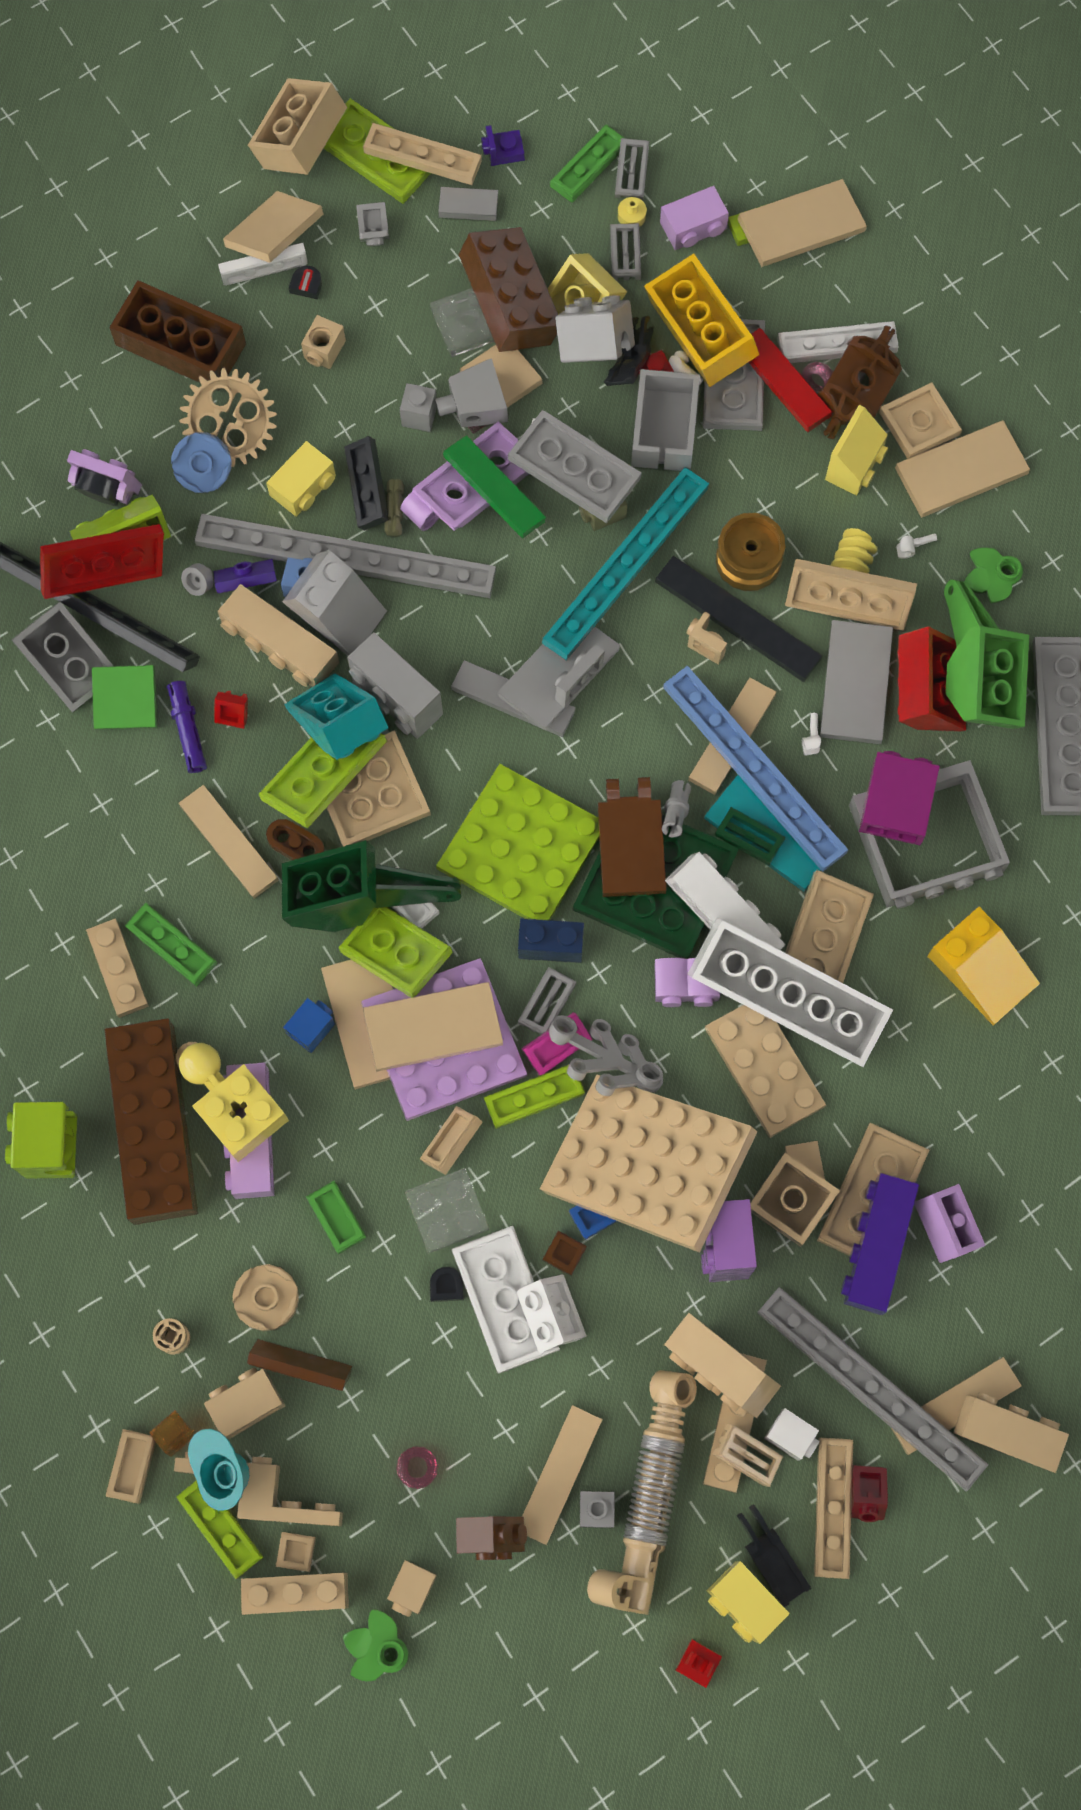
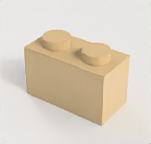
M255 1367L244 1372L238 1377L239 1383L229 1389L227 1385L215 1389L209 1394L211 1399L204 1403L218 1431L228 1439L233 1438L285 1407L266 1370L261 1369L257 1371Z

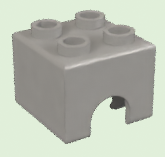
M619 295L603 297L602 302H592L591 297L574 299V304L564 306L565 311L555 318L560 360L562 363L617 360L622 356L621 348H626V351H628L635 345L631 304L629 300H620Z

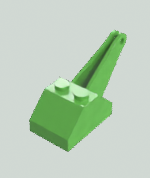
M948 581L944 589V596L948 605L957 648L947 662L946 695L964 721L1011 729L1025 727L1029 635L999 629L966 582Z

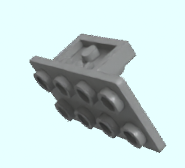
M596 627L591 630L567 661L542 644L498 691V697L541 729L546 730L619 651L620 645Z

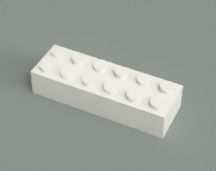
M719 918L714 922L687 974L693 979L861 1067H864L893 1012V1009Z

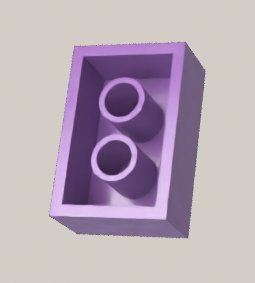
M750 1199L724 1201L705 1241V1250L701 1254L703 1274H709V1282L749 1279L757 1267Z

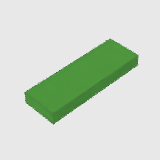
M605 125L550 181V187L573 203L619 155L621 138L624 137L608 125Z
M147 903L125 925L126 929L196 987L217 965L216 960Z

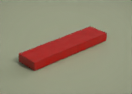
M759 328L751 333L759 356L748 363L807 433L832 416V411L764 331Z

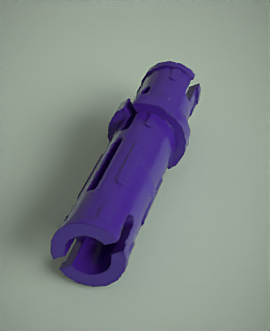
M181 680L174 681L166 687L173 709L171 710V716L177 724L188 773L202 772L207 769V764L195 724V707L191 706L186 682Z

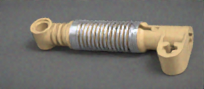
M659 1370L651 1379L650 1395L654 1402L658 1404L657 1407H652V1411H655L656 1414L651 1415L650 1419L654 1420V1423H649V1427L644 1430L640 1445L642 1448L650 1449V1451H639L644 1455L638 1457L639 1460L643 1461L637 1463L638 1466H641V1469H636L637 1472H640V1475H635L639 1481H634V1484H637L638 1487L634 1486L633 1490L637 1492L631 1494L636 1497L630 1500L634 1503V1505L629 1506L633 1511L628 1512L632 1517L626 1518L631 1523L625 1524L626 1531H624L623 1542L626 1546L622 1572L599 1569L592 1574L588 1582L587 1592L589 1599L595 1604L649 1615L659 1555L665 1550V1545H667L665 1542H667L668 1536L663 1533L669 1531L668 1528H665V1526L670 1525L666 1520L671 1519L667 1513H672L668 1507H673V1504L669 1503V1501L675 1500L670 1495L676 1494L672 1489L677 1488L673 1485V1483L678 1482L674 1477L679 1476L675 1471L680 1470L676 1465L681 1464L677 1459L683 1458L678 1453H683V1446H685V1438L682 1435L683 1430L679 1429V1425H684V1421L680 1420V1418L685 1417L686 1414L682 1412V1408L687 1409L692 1404L697 1392L696 1381L690 1374Z

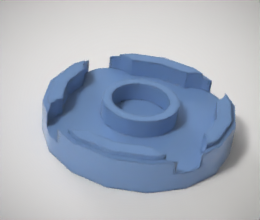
M195 432L185 436L175 446L171 456V464L176 480L184 488L195 493L210 492L218 489L228 479L232 469L231 455L227 446L218 437L207 432Z

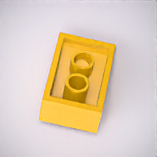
M980 906L933 946L927 956L993 1026L1040 984L1002 929Z

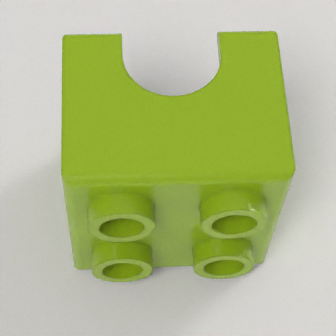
M64 1102L14 1103L13 1112H8L7 1130L12 1132L11 1144L6 1145L5 1149L6 1164H10L12 1169L27 1179L74 1178L77 1114L73 1111H66L69 1110V1107Z

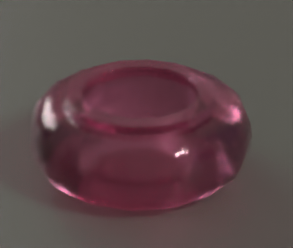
M813 362L804 367L801 376L818 394L824 388L833 370L822 362ZM812 374L821 376L824 386L817 385L813 381Z
M415 1446L408 1448L398 1459L397 1474L401 1482L409 1488H425L437 1476V1459L425 1447ZM415 1457L425 1459L428 1467L426 1474L419 1478L410 1476L408 1472L409 1461Z

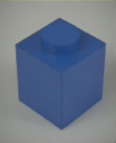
M307 998L283 1028L290 1038L309 1053H312L334 1027L335 1022L333 1017L330 1016L333 1011L320 1000L315 1004Z

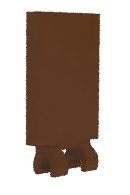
M650 777L638 778V796L620 797L619 779H606L607 802L598 803L603 897L666 894L661 800H651Z

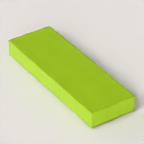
M569 1065L486 1096L484 1101L494 1127L497 1129L585 1095L581 1081L574 1080L568 1076L567 1068Z
M197 1480L176 1496L235 1579H238L264 1558L230 1510H215L203 1500Z

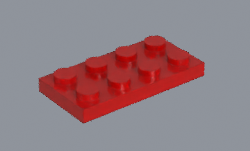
M151 525L40 546L41 593L44 599L161 577L164 532L161 525Z

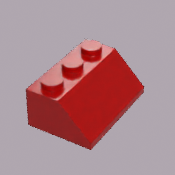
M929 626L899 635V648L897 652L899 658V722L916 730L965 731L966 721L962 719L946 695L947 662L957 648L955 639Z

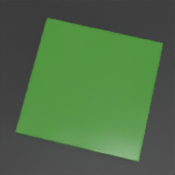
M154 665L92 667L94 729L157 728Z

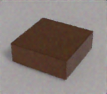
M558 1231L542 1260L572 1276L587 1246Z

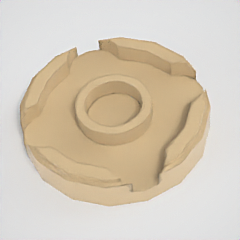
M270 1264L256 1266L245 1271L236 1282L233 1291L234 1308L239 1319L250 1328L260 1331L276 1330L287 1324L296 1313L299 1303L298 1287L292 1276L281 1267Z

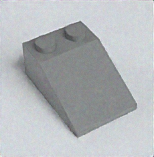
M330 550L315 555L282 601L347 656L371 635L387 612L358 575Z
M61 601L11 639L71 712L75 711L93 696L92 667H114Z

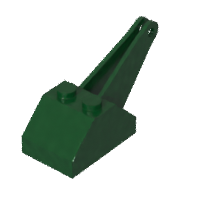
M365 840L282 863V919L291 927L337 932L363 925L374 908L458 901L461 899V881L456 878L375 864V848Z

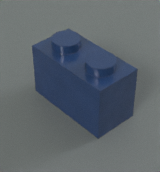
M520 918L519 959L582 963L584 922Z

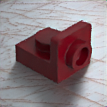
M853 1465L851 1518L860 1519L863 1522L884 1520L888 1507L887 1468Z

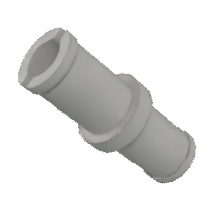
M677 780L672 783L670 798L664 806L666 816L662 831L666 835L670 826L669 837L681 835L684 818L689 813L688 798L691 786L689 783H686L683 791L685 782L683 780Z

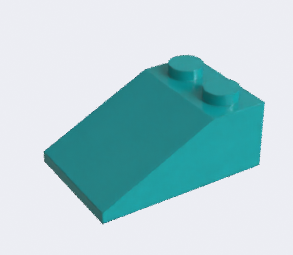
M336 673L284 704L288 712L322 750L336 760L351 755L355 748L365 742L377 739L381 732L389 728L375 697Z

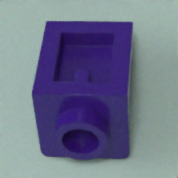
M491 125L485 126L486 137L481 138L483 154L489 155L491 166L525 161L520 130L493 134Z

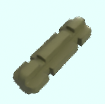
M390 479L387 482L386 490L388 492L386 495V505L389 521L385 522L384 531L389 537H398L402 534L401 521L403 512L400 508L403 503L404 484L400 479Z

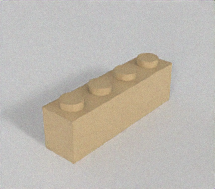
M241 584L218 610L221 620L220 625L227 633L232 636L238 634L244 638L245 644L256 653L262 651L268 655L269 661L280 670H283L284 667L293 673V678L305 687L308 684L313 687L325 680L339 664L336 650Z

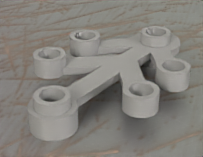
M560 1015L553 1019L549 1028L550 1039L555 1044L565 1045L570 1043L597 1058L588 1060L572 1059L567 1068V1074L570 1078L580 1081L585 1078L587 1073L609 1070L624 1072V1075L612 1076L610 1074H602L599 1077L595 1087L604 1096H611L617 1088L637 1086L639 1089L648 1092H656L661 1088L663 1072L657 1064L645 1060L639 1048V1041L635 1036L630 1034L623 1035L617 1046L610 1032V1024L603 1019H597L593 1022L589 1033L592 1038L601 1041L602 1047L576 1033L577 1025L571 1018ZM622 1054L625 1056H630L632 1063L624 1059Z

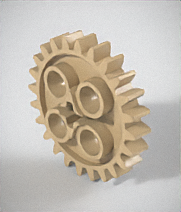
M222 368L221 377H217L211 370V380L209 381L199 376L202 386L198 388L191 384L190 388L194 395L183 396L190 403L189 406L180 407V410L188 414L186 418H182L179 421L189 426L182 434L190 435L195 432H204L200 426L201 420L206 416H212L217 422V428L210 434L217 437L224 423V419L220 417L221 413H228L236 393H240L241 398L233 412V416L237 420L235 424H228L221 441L230 452L232 467H235L236 458H240L243 464H247V454L257 459L258 456L255 449L258 447L266 451L267 448L262 441L264 439L273 440V437L267 431L277 427L269 422V418L277 416V413L268 411V407L275 402L274 400L265 401L264 399L269 390L258 391L257 388L260 380L258 379L250 384V373L247 372L241 379L239 378L238 369H234L232 376H228L226 369ZM222 388L229 393V401L224 406H218L213 401V393L217 389ZM245 402H252L257 408V413L252 419H245L240 414V407ZM233 429H239L244 434V442L238 447H234L228 442V434Z

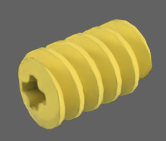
M855 528L846 529L843 532V539L839 542V549L835 552V559L832 561L831 566L869 574L870 568L867 565L873 563L874 558L872 555L877 553L878 548L871 542L872 538L866 532Z

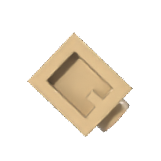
M704 612L700 619L694 618L687 629L686 634L689 635L687 647L719 665L725 656L727 643L716 632L706 631L709 625L710 614Z

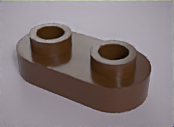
M278 819L272 822L267 829L266 837L271 848L290 860L306 857L304 852L307 849L315 850V854L325 851L322 841L317 836L287 819ZM281 834L289 835L288 839L284 842L279 841L278 837Z

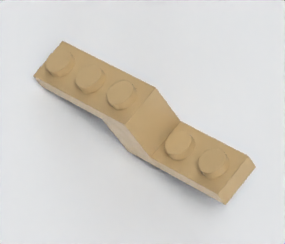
M185 1452V1458H175V1472L194 1474L188 1452ZM252 1457V1463H247L250 1478L239 1500L238 1519L342 1526L343 1512H336L334 1504L315 1503V1510L301 1509L302 1502L282 1501L281 1507H276L280 1466L272 1465V1458Z

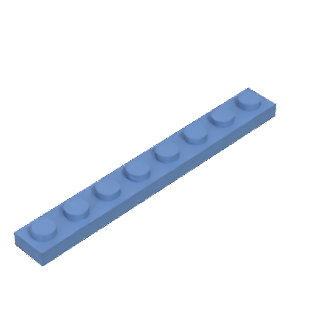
M688 666L664 683V690L822 872L847 854L848 849Z

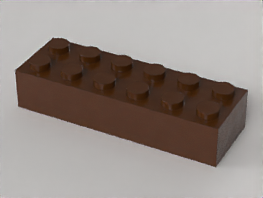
M167 1018L106 1028L104 1030L127 1220L133 1225L197 1215L198 1207L181 1074L176 1063L177 1043L175 1027Z

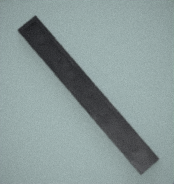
M0 542V568L41 591L40 564ZM87 591L53 597L181 672L196 667L200 659L198 654Z

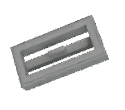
M621 138L615 198L624 196L626 198L636 197L641 200L644 199L650 141ZM626 146H632L627 189H622ZM643 147L639 189L633 190L637 148Z
M639 223L610 224L612 277L616 281H618V277H623V280H629V277L641 280ZM616 231H622L623 269H618ZM628 231H633L635 269H629Z
M548 967L520 1016L518 1024L526 1026L529 1030L536 1031L540 1035L550 1028L553 1019L559 1016L576 986V981ZM551 977L555 978L556 981L533 1021L529 1020L530 1014ZM562 983L567 984L544 1027L540 1026L541 1020Z

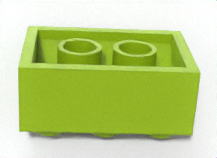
M153 495L138 497L125 507L109 510L102 517L91 522H82L75 529L69 531L72 539L76 540L160 524L164 532V540L171 537L163 512Z

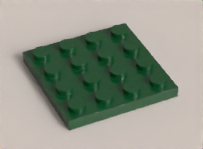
M662 815V826L665 820L664 815ZM683 824L682 833L678 837H669L670 826L666 835L663 833L666 879L691 854L697 852L710 856L716 863V870L723 878L727 877L739 851L738 847ZM600 851L573 905V911L684 959H689L705 925L667 883L666 894L603 897Z

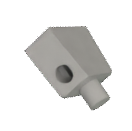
M492 359L483 361L451 376L448 379L450 395L435 399L439 416L456 412L461 427L496 424L498 421L500 423L509 422L506 402Z

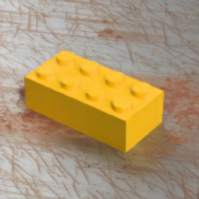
M694 253L644 285L651 304L709 387L759 356L753 336Z

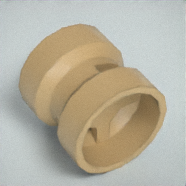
M172 1318L164 1319L155 1326L153 1341L155 1346L165 1353L171 1355L180 1354L189 1346L190 1332L178 1320Z

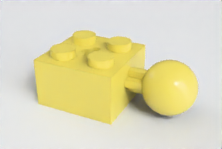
M205 1043L192 1044L184 1049L180 1056V1072L190 1083L204 1084L210 1091L192 1107L237 1162H239L286 1124L289 1119L244 1064L225 1079L219 1072L221 1059L218 1052L212 1046ZM239 1108H245L246 1116L242 1119L238 1115L235 1116V1112Z

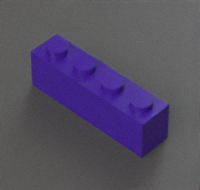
M883 1173L878 1175L876 1181L870 1180L865 1199L870 1200L867 1212L862 1211L857 1230L861 1231L862 1235L859 1244H853L849 1257V1262L854 1263L851 1276L845 1275L841 1288V1294L846 1295L845 1305L879 1315L887 1312L919 1184Z

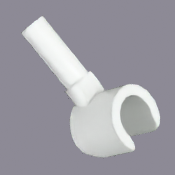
M936 534L915 539L912 536H904L896 546L898 557L905 559L914 556L915 547L937 541Z
M811 713L810 736L802 738L804 755L817 754L820 751L821 738L818 735L817 713Z

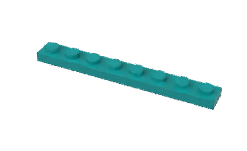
M684 467L542 639V644L567 661L708 490L709 483Z

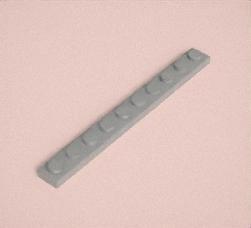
M201 514L195 537L196 546L287 562L288 557L300 560L304 558L313 559L316 554L330 550L357 575L484 598L491 597L496 574V566L206 514Z

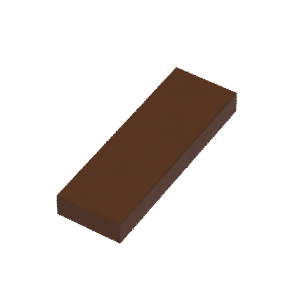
M257 1339L252 1347L247 1360L249 1365L343 1391L352 1370L351 1365Z

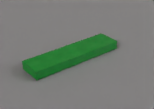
M467 435L444 450L443 457L522 539L545 523L546 517Z

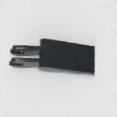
M649 316L642 317L640 328L637 330L636 324L639 318H632L635 345L628 351H626V348H621L622 356L618 358L615 365L609 370L608 377L603 381L606 386L633 384L651 353L650 342L654 326L647 329Z
M753 1504L749 1509L764 1534L757 1538L742 1512L739 1513L737 1517L752 1540L751 1543L745 1546V1549L780 1604L786 1607L790 1601L812 1588L783 1545L776 1531L773 1528L769 1530L760 1512Z

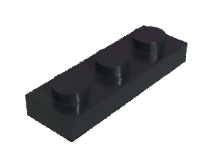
M367 436L344 446L357 526L364 531L389 521L376 441L372 437Z

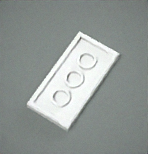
M513 1226L452 1249L498 1374L560 1350L559 1346L540 1353L536 1346L517 1295L519 1289L534 1283Z

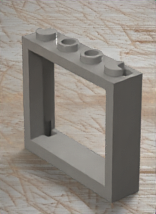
M971 760L939 769L935 792L961 784L991 862L899 891H894L874 835L859 832L867 792L852 796L849 808L887 908L895 905L898 909L912 905L915 902L914 899L926 896V899H933L943 895L946 889L955 887L956 890H962L972 886L975 880L985 878L986 881H991L1003 876V872L1008 867L1010 861Z

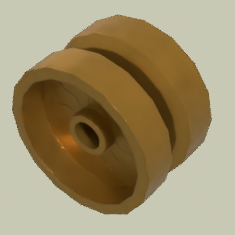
M743 513L731 518L722 528L716 553L717 570L722 579L733 588L743 591H758L769 586L779 574L786 548L785 536L780 526L770 517L759 513Z

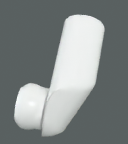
M679 350L675 352L674 356H670L669 363L674 372L697 374L686 364L689 358L685 352ZM700 376L699 385H700L701 382L704 380L701 376Z

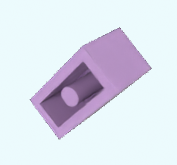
M711 186L662 206L660 224L674 250L682 247H691L699 240L709 236L716 237L727 229L729 213L715 187Z
M959 1184L915 1201V1207L939 1263L986 1246Z

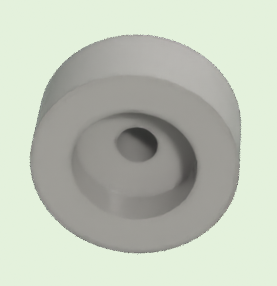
M192 564L182 572L183 586L192 595L201 596L213 586V573L210 568L203 564Z

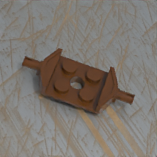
M884 326L876 340L867 336H853L847 342L848 346L824 388L818 392L817 395L832 411L831 421L823 432L825 436L829 434L827 438L835 439L841 425H848L859 405L865 407L874 418L902 370L900 360L889 349L890 346L888 345L895 334V330L891 329L890 326ZM859 372H863L869 377V386H864L859 382Z

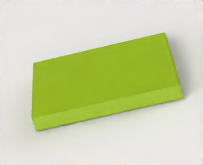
M388 907L374 908L363 925L357 926L338 947L340 953L411 998L416 997L453 953L449 945Z

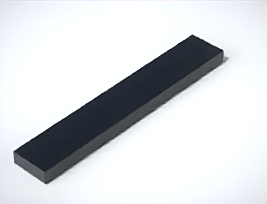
M672 556L655 579V583L701 614L704 612L709 613L710 620L802 682H805L822 658L821 654L675 556Z

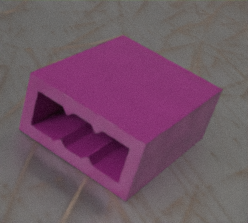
M894 751L877 752L873 762L859 832L921 846L926 835L940 766L932 764V761L925 758H915L914 760L904 758L901 754Z

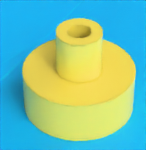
M628 197L622 200L618 206V221L620 224L639 223V227L642 226L646 220L647 208L645 203L636 197Z

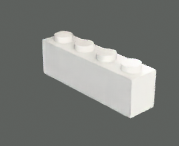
M700 852L691 854L665 880L710 930L716 919L719 918L779 950L785 946L780 939L781 933L770 923L766 924L758 916L760 914L759 909L751 901H745L737 893L739 889L730 878H723L716 870V863L707 854L704 853L702 855Z

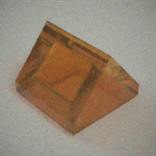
M176 1410L149 1432L163 1452L170 1457L192 1439L193 1435L196 1434Z

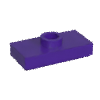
M273 559L254 563L245 561L235 564L234 567L213 571L217 593L236 590L240 584L248 588L277 581Z

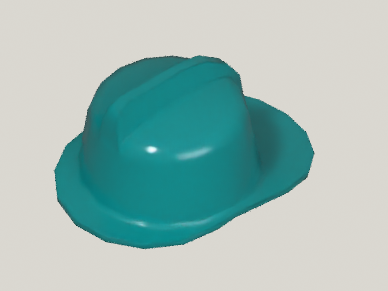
M211 1428L202 1429L194 1434L189 1442L188 1457L203 1500L215 1510H229L237 1505L244 1489L248 1485L250 1478L249 1466L240 1454L235 1453L229 1439L220 1431Z

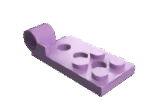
M499 421L473 441L489 459L495 456L502 457L505 460L504 464L496 466L514 485L529 474L508 460V453L518 442V439ZM447 461L412 488V492L405 498L400 510L422 531L431 528L439 518L455 531L465 526L490 505ZM458 490L463 496L453 499L447 495V492Z

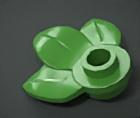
M978 548L970 551V557L977 568L968 574L964 582L970 586L973 592H987L991 603L1004 601L1010 596L1012 586L1019 582L1022 577L1023 567L1020 561L1013 556L1003 557L994 548ZM1009 569L1012 575H1006L1002 570Z
M371 1610L368 1628L354 1629L343 1635L347 1650L358 1659L350 1673L351 1676L358 1680H376L384 1672L394 1673L401 1670L407 1663L408 1649L405 1643L398 1638L395 1621L380 1610ZM388 1648H394L398 1653L397 1659L393 1662L388 1661L385 1657V1652Z

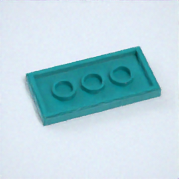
M737 775L705 814L704 819L718 829L730 807L785 836V841L780 846L769 867L805 892L809 887L813 873L816 870L821 871V869L742 778ZM733 818L730 820L735 825L774 845L775 842ZM725 829V831L733 834L734 836L769 854L768 851L762 849L761 847L753 844L752 842L744 839L743 837L735 834L734 832Z

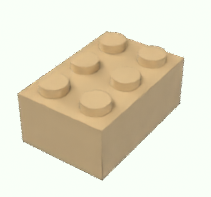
M288 78L250 140L248 147L264 169L308 175L347 106L332 83Z
M690 1313L686 1315L664 1344V1346L672 1351L669 1356L672 1361L691 1375L698 1372L694 1378L717 1396L721 1392L724 1393L720 1400L743 1417L748 1412L757 1418L781 1387V1385Z

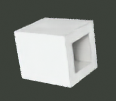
M786 1408L781 1410L764 1438L797 1461L802 1460L803 1456L810 1458L820 1442L815 1438L819 1430Z

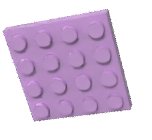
M481 958L433 975L416 997L489 982L503 1046L388 1069L387 1072L406 1121L527 1076ZM393 989L362 1000L361 1004L364 1008L411 997L398 989Z

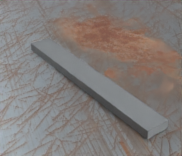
M778 1287L758 1311V1314L964 1491L967 1492L989 1464L783 1289Z

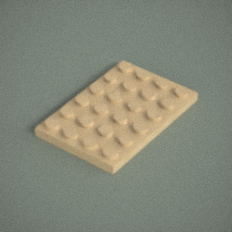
M596 1075L540 1190L553 1197L700 1253L758 1131L750 1125L636 1087L617 1088L611 1096L601 1095L595 1087L600 1075Z

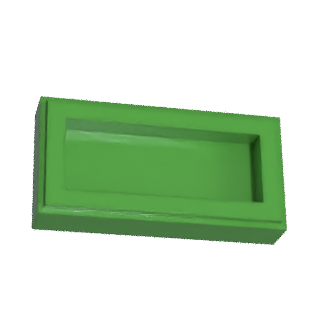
M335 1181L306 1196L338 1254L367 1238Z

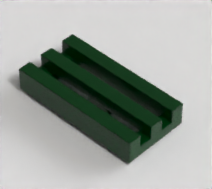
M730 807L715 832L716 837L738 847L741 851L768 866L772 863L773 858L786 838ZM733 818L775 842L774 845L735 825L730 820ZM725 829H728L734 832L735 834L743 837L744 839L752 842L753 844L761 847L762 849L768 851L769 854L761 851L760 849L725 831Z

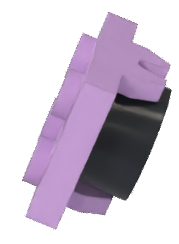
M85 449L81 453L73 450L70 451L67 462L71 464L68 482L75 486L74 489L81 494L113 506H117L118 502L127 505L133 494H139L142 484L134 477L135 473L127 469L126 464L114 459H110L109 463L100 460L98 454Z

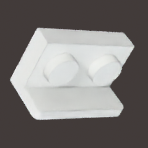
M563 1274L540 1279L517 1291L540 1353L587 1337Z

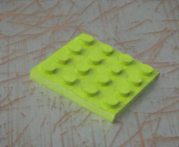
M499 763L442 855L436 868L451 878L459 879L465 886L524 919L551 920L599 840V820L593 814Z

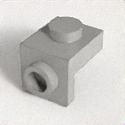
M385 202L356 205L360 241H366L367 246L383 245L384 239H389Z

